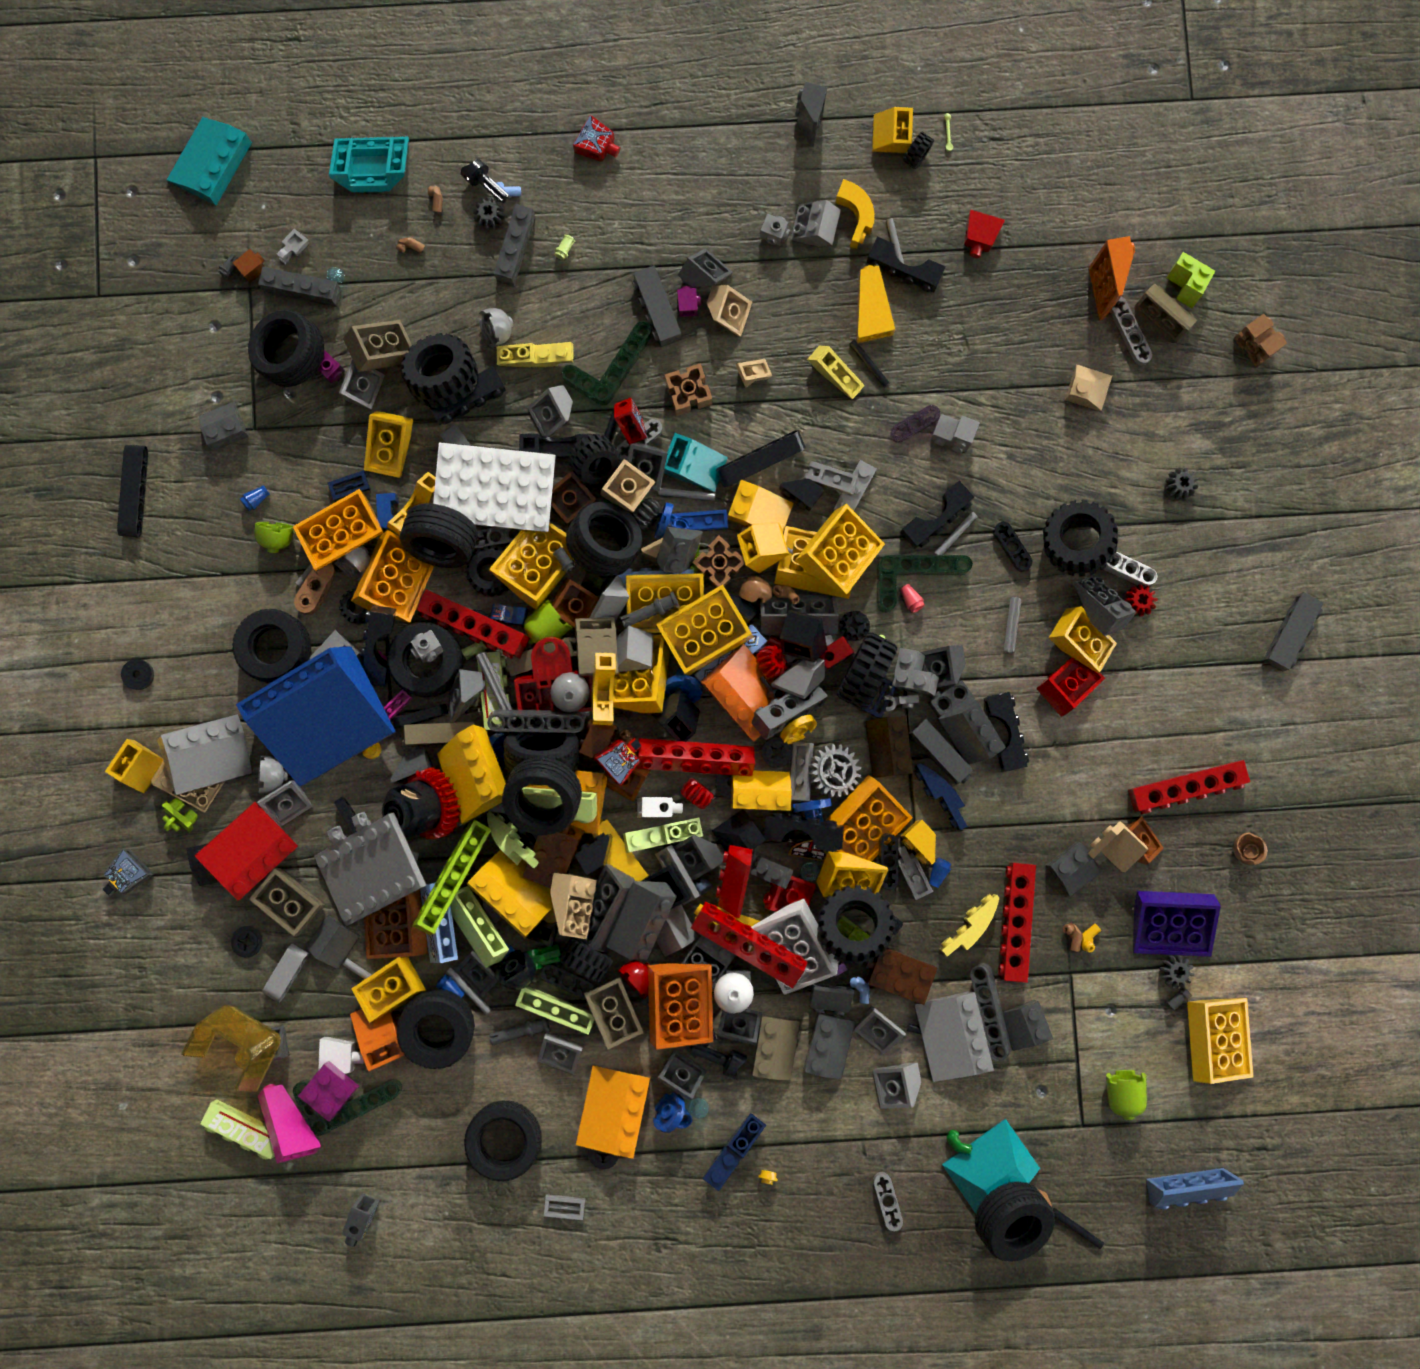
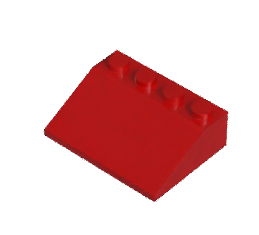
M253 802L194 856L239 901L293 852L298 845L256 802Z

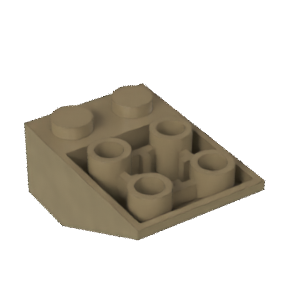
M614 618L575 619L579 676L593 675L595 653H614L616 659L615 674H618Z

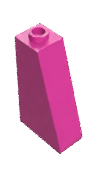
M282 1084L265 1086L258 1095V1099L277 1164L315 1154L321 1145Z

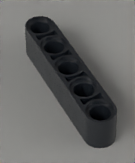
M795 430L716 469V472L723 487H728L804 450L806 446L799 430Z
M125 445L117 522L119 536L140 537L142 534L148 465L147 446Z

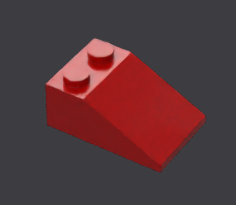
M1071 657L1036 689L1055 711L1063 717L1076 708L1105 677Z

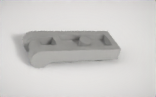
M810 461L809 471L805 473L803 478L811 479L818 485L849 495L853 494L859 480L857 475L814 461ZM816 471H820L819 476H815Z

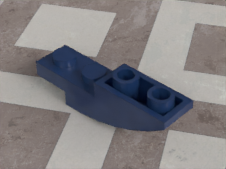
M921 763L915 765L916 770L914 773L919 781H923L925 785L923 790L928 798L931 797L932 800L940 797L941 801L939 803L944 812L947 811L950 818L948 820L954 829L957 828V830L968 827L958 810L965 805L952 786L932 769Z
M750 1113L716 1156L713 1164L702 1179L719 1191L740 1160L745 1157L764 1130L766 1124Z

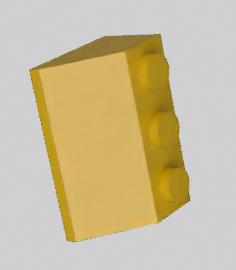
M754 770L752 776L732 775L730 808L791 811L792 790L790 772Z

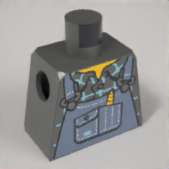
M121 849L104 872V876L110 882L103 887V891L109 896H112L117 890L122 894H126L150 879L154 874L130 849Z
M361 1193L353 1204L342 1232L344 1236H347L345 1243L348 1246L355 1247L357 1242L362 1240L369 1229L380 1200Z

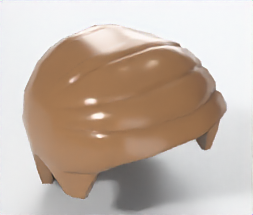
M752 576L743 582L739 596L750 602H755L760 598L762 603H765L772 598V588L766 580Z
M1252 833L1241 834L1233 844L1234 855L1242 863L1256 865L1264 861L1267 856L1268 849L1265 842Z

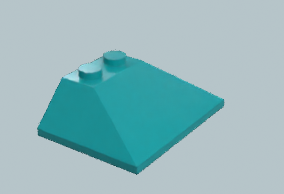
M409 137L335 138L329 177L351 192L390 191L405 176Z
M1006 1119L970 1143V1145H973L971 1155L958 1152L942 1164L975 1213H977L984 1198L997 1187L1009 1182L1030 1183L1040 1170V1167Z

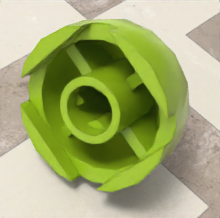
M257 522L254 529L255 539L261 547L267 548V552L278 553L279 549H285L290 545L294 529L292 525L276 522V524H269V522Z

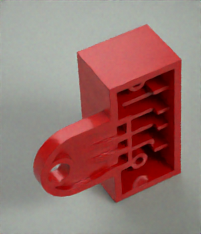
M545 637L535 644L531 653L533 674L517 675L514 680L518 710L562 711L555 706L551 699V686L555 679L563 673L572 672L579 675L578 669H572L571 653L567 644L557 637ZM546 642L554 643L555 650L553 652L545 650L544 644ZM586 675L582 677H584L589 685V699L585 706L578 710L579 712L592 711L593 675Z

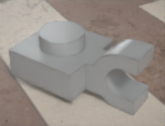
M293 229L282 241L285 247L277 253L280 257L279 260L286 264L290 260L292 253L298 256L308 246L309 240L296 229Z
M918 695L883 696L884 700H890L892 703L890 707L884 708L885 712L892 711L896 705H902V708L914 707L913 704L919 703Z

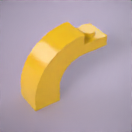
M843 179L835 203L849 208L857 218L858 224L850 247L857 249L859 243L863 244L866 234H871L875 216L874 207L871 199L861 187Z
M427 472L416 482L414 492L407 504L388 522L387 527L400 536L407 512L411 508L424 503L433 504L435 476Z
M595 653L592 679L593 725H613V686L616 672L614 653Z

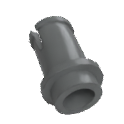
M233 253L230 254L222 266L219 265L218 272L225 278L231 277V273L236 268L233 262L238 257H234Z
M563 547L553 553L562 566V571L569 573L576 567L574 560L571 561Z
M1179 988V992L1166 1001L1174 1011L1187 1000H1191L1190 997L1192 995L1186 988Z

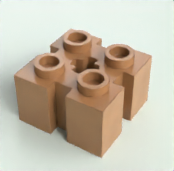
M1262 314L1248 324L1234 337L1241 349H1245L1249 354L1247 356L1255 367L1261 365L1287 344L1284 335L1281 332H1275L1272 328L1274 325L1273 321L1265 314Z
M701 363L687 367L684 374H680L678 370L664 375L669 395L674 394L672 396V404L676 416L691 412V407L697 405L698 409L712 405V396L708 384L703 386L705 384V375ZM686 388H689L691 392H686Z
M719 535L708 546V551L710 552L707 555L702 552L692 562V566L699 573H703V577L706 574L710 576L709 583L715 588L722 584L726 587L731 580V573L736 576L746 566L744 558L736 551L733 554L730 553V545ZM716 561H723V567H716Z

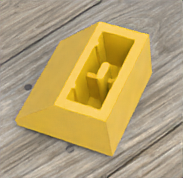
M893 107L874 114L872 152H907L912 144L913 108Z
M779 523L752 525L737 535L745 565L757 573H761L789 555Z
M126 739L105 772L121 783L145 793L152 784L151 779L164 760L137 741Z
M917 820L901 835L903 839L901 842L908 850L913 849L917 853L915 857H917L921 864L932 865L935 863L936 834L923 820Z

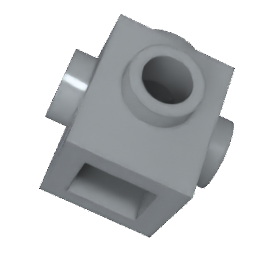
M767 214L760 231V238L765 239L769 244L781 246L782 241L787 240L790 232L788 221L781 216L775 217Z
M432 630L416 635L411 641L413 648L410 650L415 659L420 658L422 663L433 661L437 658L438 654L443 652L442 646Z

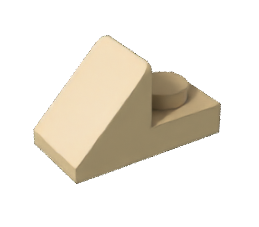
M765 359L736 364L745 388L754 381L766 380L772 376Z

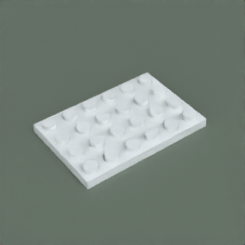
M439 443L433 504L443 505L461 512L474 525L549 532L556 455Z

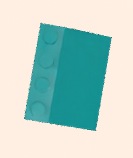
M202 117L169 174L167 181L217 206L252 142L245 132L229 124Z

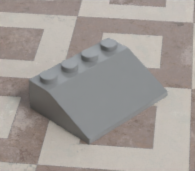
M238 714L160 735L157 739L175 796L252 774L246 739Z
M967 991L925 1002V1005L920 1003L914 1004L933 1082L994 1071L975 992Z

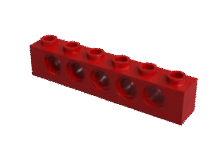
M427 589L416 608L421 613L420 617L428 621L434 619L437 621V625L445 629L448 626L454 628L453 632L460 636H463L465 633L470 636L469 639L479 644L482 641L486 643L485 647L495 652L497 649L502 650V655L513 659L514 656L520 659L530 639L515 629ZM442 607L441 613L437 614L438 608ZM458 614V619L453 622V617ZM472 622H475L474 627L472 629H469V625ZM491 629V634L485 637L486 631ZM508 637V641L502 645V639Z
M643 738L638 740L642 747L637 750V757L640 760L637 769L737 776L753 775L755 767L754 746Z
M1240 760L1128 789L1134 812L1140 811L1141 814L1153 812L1152 808L1159 806V809L1171 807L1170 803L1177 802L1178 805L1190 802L1189 798L1196 797V800L1207 798L1208 793L1214 792L1215 795L1226 793L1227 788L1233 787V790L1245 788L1244 784L1250 783V778L1245 761ZM1225 773L1228 774L1230 778L1228 783H1225L1223 780V775ZM1206 778L1210 779L1211 786L1209 788H1207L1204 783ZM1187 783L1193 786L1191 793L1186 790ZM1170 787L1174 790L1172 798L1167 793ZM1151 792L1156 795V800L1153 803L1149 800Z
M1009 862L1005 872V876L1008 878V886L1004 888V897H1007L1006 905L1003 906L1005 925L1001 927V936H1004V941L1000 945L1002 964H999L998 975L1004 981L1028 983L1036 865ZM1019 877L1024 882L1021 888H1017L1015 885V881ZM1016 897L1022 899V905L1019 908L1014 906V899ZM1016 916L1021 920V924L1018 927H1014L1012 924V920ZM1014 936L1019 938V944L1016 947L1011 945V939ZM1012 956L1018 958V963L1015 966H1011L1009 963Z
M707 902L704 903L691 926V929L792 989L804 973L808 963L800 955L790 952L783 945L773 942L766 935L758 933L749 925L741 923L732 915L724 913L717 906Z

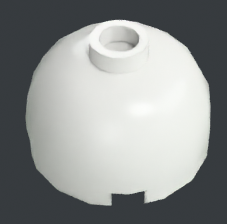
M727 973L720 977L714 989L716 1003L722 1010L729 1013H740L747 1009L752 1003L754 996L753 986L749 979L739 973Z

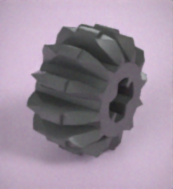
M490 197L488 201L482 198V204L476 202L477 208L473 209L474 221L478 222L480 228L485 226V229L488 231L491 226L496 230V224L502 226L501 219H505L504 207L500 206L498 200L493 202V199Z
M1177 468L1175 472L1171 471L1169 473L1170 478L1165 480L1169 484L1165 487L1166 490L1171 489L1172 491L1169 496L1176 494V500H1179L1181 497L1186 500L1189 496H1193L1195 494L1194 490L1198 489V485L1195 484L1198 478L1192 477L1194 471L1188 473V468L1183 470Z
M650 497L640 503L632 516L637 521L640 529L646 530L657 521L663 509L656 500Z
M1177 955L1176 958L1169 956V961L1163 960V964L1166 966L1165 968L1160 967V970L1165 973L1160 977L1166 979V985L1172 984V988L1177 989L1178 986L1185 988V982L1191 983L1188 977H1193L1194 973L1189 970H1192L1194 967L1193 965H1188L1189 959L1185 958L1182 960L1181 955ZM1174 970H1180V973L1174 974Z

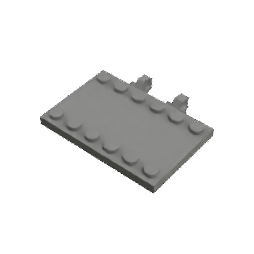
M365 812L356 814L352 817V820L357 828V832L346 837L340 826L328 830L327 833L332 846L314 856L345 927L426 886L394 812L373 823L368 820Z

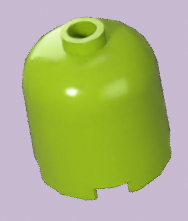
M547 599L524 622V630L527 633L526 636L530 638L528 642L531 645L536 644L545 637H557L560 639L573 629L570 624L560 619L561 616L552 606L553 602L550 599Z
M1117 1070L1116 1075L1107 1073L1108 1104L1112 1112L1122 1116L1124 1120H1133L1136 1116L1144 1113L1147 1108L1146 1074L1142 1072L1141 1075H1136L1135 1070Z

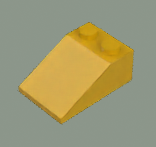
M380 411L369 415L364 462L365 471L401 478L411 439L413 418Z
M741 480L728 514V520L747 527L779 523L783 532L794 503L760 486Z
M1082 606L1067 608L1049 636V639L1061 651L1097 673L1101 672L1117 644L1110 635L1104 636L1091 624Z
M828 851L816 882L823 897L833 896L834 891L837 889L842 891L845 886H850V889H853L855 885H861L863 890H866L867 887L872 888V893L876 894L880 891L888 868L849 853Z
M409 957L396 958L351 988L369 1023L403 1006L413 999L414 996H417V994L426 991Z

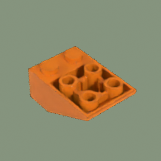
M362 1009L350 1014L359 1049L368 1071L404 1056L397 1042V1021L393 1012L371 1023L367 1020Z

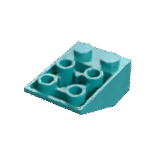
M674 433L667 452L668 455L663 474L715 493L720 480L716 469L725 465L728 457L691 438Z

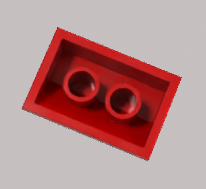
M730 845L729 851H724L722 863H726L725 869L720 871L719 880L722 881V886H717L716 898H719L718 906L735 918L740 919L753 849Z

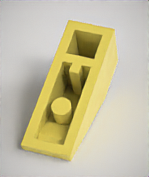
M819 345L807 359L820 374L850 399H854L865 386L829 346Z

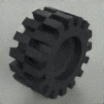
M924 132L919 133L908 148L903 162L917 169L925 156H927L935 140Z
M356 588L352 589L353 591L348 590L346 595H342L343 599L339 601L341 604L339 606L341 615L351 623L360 625V623L365 624L366 613L370 610L364 608L359 614L353 613L351 611V600Z

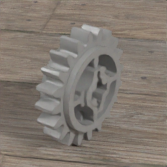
M831 744L829 747H822V751H816L817 756L811 757L812 761L815 762L809 765L810 768L814 769L809 775L815 777L811 780V783L817 782L815 789L822 788V795L828 792V797L835 795L838 798L841 797V794L845 796L848 795V791H854L852 785L859 784L855 780V778L861 777L860 774L856 773L861 767L855 766L859 759H852L855 753L848 754V747L842 749L841 744L836 747L834 744ZM833 756L840 758L844 763L839 762L838 759H834ZM826 779H830L832 783L836 782L837 786L830 784Z

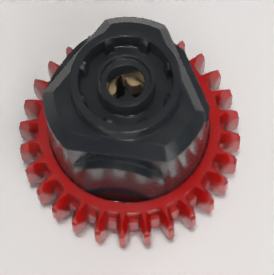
M434 767L420 772L417 770L415 774L403 781L404 785L392 788L387 792L382 805V817L394 812L405 838L420 834L421 838L425 837L427 840H434L449 835L457 827V822L460 821L457 816L461 814L458 811L461 805L458 804L457 800L460 798L456 796L457 790L453 789L454 783L450 784L449 782L450 777L445 778V772L440 773V770Z

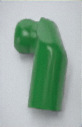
M950 1130L946 1139L952 1149L971 1155L973 1145L962 1143L958 1139L959 1133L956 1130Z

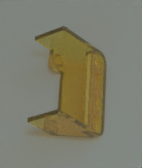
M224 1005L195 1025L181 1055L204 1058L217 1033L239 1047L235 1056V1062L239 1068L243 1069V1072L234 1089L237 1091L257 1092L280 1045V1035L237 1007Z

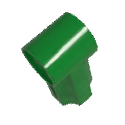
M555 944L553 947L548 946L526 951L534 960L536 969L560 961L561 949L559 944Z

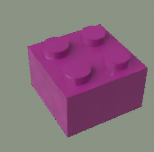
M328 1061L319 1069L298 1097L329 1122L338 1114L359 1088V1085Z

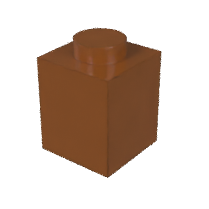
M249 249L236 259L233 264L250 283L261 274L262 267H265L263 265L265 260L258 252L254 254Z

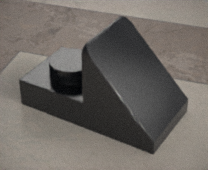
M540 922L526 938L553 947L558 926Z

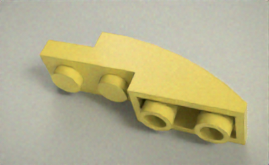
M572 342L497 346L498 366L553 367L561 363H573Z
M988 894L981 900L982 904L976 908L974 906L966 912L968 916L964 919L969 925L961 926L956 931L957 935L952 939L949 937L941 943L943 947L939 950L945 956H949L959 946L968 950L976 943L989 926L999 902L998 895L993 894L991 896Z

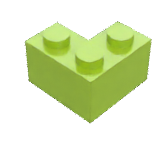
M1183 252L1166 278L1182 287L1176 300L1193 308L1206 290L1215 270Z

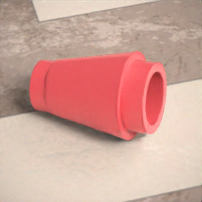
M910 584L900 588L906 607L912 613L921 610L925 606L923 603L924 599Z

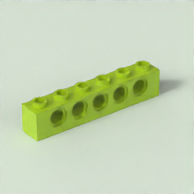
M476 820L468 823L412 924L413 927L428 935L436 932L491 831L490 828Z

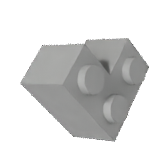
M941 414L931 439L937 445H947L956 452L966 453L973 442L980 422L965 416H961L960 420Z
M900 648L892 686L899 690L935 696L939 677L931 672L922 671L925 659L924 654L916 650Z

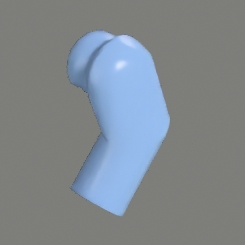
M502 182L496 183L509 197L521 196L520 186L504 187Z
M861 977L851 978V987H855L860 992L859 1003L869 1004V985Z

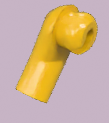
M1093 924L1082 933L1081 947L1088 953L1095 950L1093 937L1101 932L1097 924Z

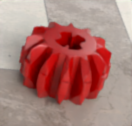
M1139 584L1137 588L1132 586L1130 588L1131 592L1125 593L1128 599L1124 600L1131 604L1132 608L1136 611L1135 615L1138 613L1139 617L1144 616V614H1151V609L1154 610L1156 608L1154 602L1158 601L1157 598L1152 597L1156 591L1149 592L1150 586L1143 588L1142 584ZM1140 598L1143 599L1142 603L1138 602Z
M776 645L766 646L756 654V663L759 665L758 669L767 678H777L787 670L786 664L788 662L784 658L785 655L782 654V650L778 649Z
M693 778L685 782L680 790L687 800L700 809H705L709 806L714 798L710 790Z

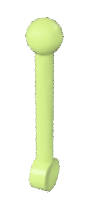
M948 113L944 115L947 133L945 149L947 152H951L953 149L950 138L949 120L951 115Z

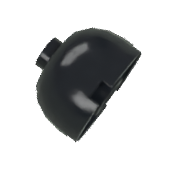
M515 950L502 959L504 963L501 968L498 966L496 969V979L509 990H520L530 985L536 974V966L531 956L526 951L522 952L521 950Z

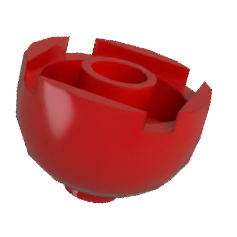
M633 960L623 965L618 972L621 973V977L633 991H638L640 993L638 996L644 1000L649 995L648 965L650 964Z

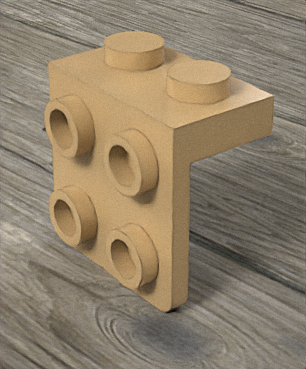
M1119 821L1114 827L1110 825L1102 833L1104 835L1102 839L1098 837L1090 845L1092 849L1088 854L1094 859L1102 852L1120 871L1126 872L1148 851V847Z

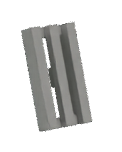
M546 1194L544 1216L583 1220L586 1198ZM549 1201L579 1203V1204H581V1205H580V1206H576V1205L556 1204V1203H549ZM556 1208L580 1211V1214L548 1211V1209Z

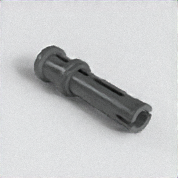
M671 592L669 596L662 599L657 598L654 603L622 616L621 620H623L624 627L627 628L654 615H664L666 611L675 607L678 609L680 606L674 592Z
M542 1016V1018L533 1021L529 1019L523 1025L490 1033L489 1037L492 1046H495L496 1044L524 1036L532 1038L538 1033L545 1031L549 1033L550 1025L548 1018Z

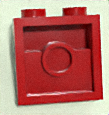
M791 876L786 889L770 882V885H772L770 892H767L763 899L764 908L777 912L783 907L805 899L809 907L816 884Z

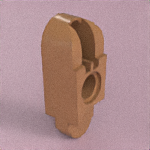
M332 563L317 571L312 568L294 599V605L301 613L314 614L320 609L336 574L335 566ZM316 582H320V588L314 591L313 585ZM309 599V604L304 605L306 600Z

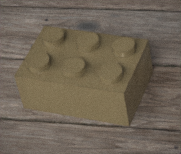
M400 320L352 326L343 337L358 372L401 365L402 361H404L405 353H408L409 348L412 346Z
M274 868L249 899L293 936L301 935L325 905L281 868Z

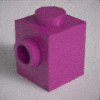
M684 286L681 289H677L679 317L698 316V306H701L700 294L696 293V288Z
M324 350V357L317 371L332 384L342 377L345 370Z

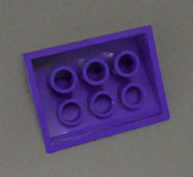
M1137 891L1134 905L1133 952L1211 957L1221 908L1215 894Z

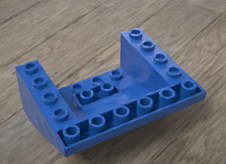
M352 646L328 648L236 704L245 723L299 787L306 785L396 732Z

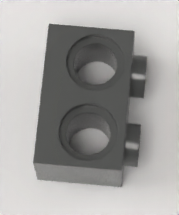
M963 680L957 684L946 686L948 690L943 693L938 691L935 693V696L932 695L930 697L932 701L928 704L938 718L968 697L975 699ZM955 689L962 691L963 696L961 699H957L954 696ZM939 700L946 701V710L939 708Z

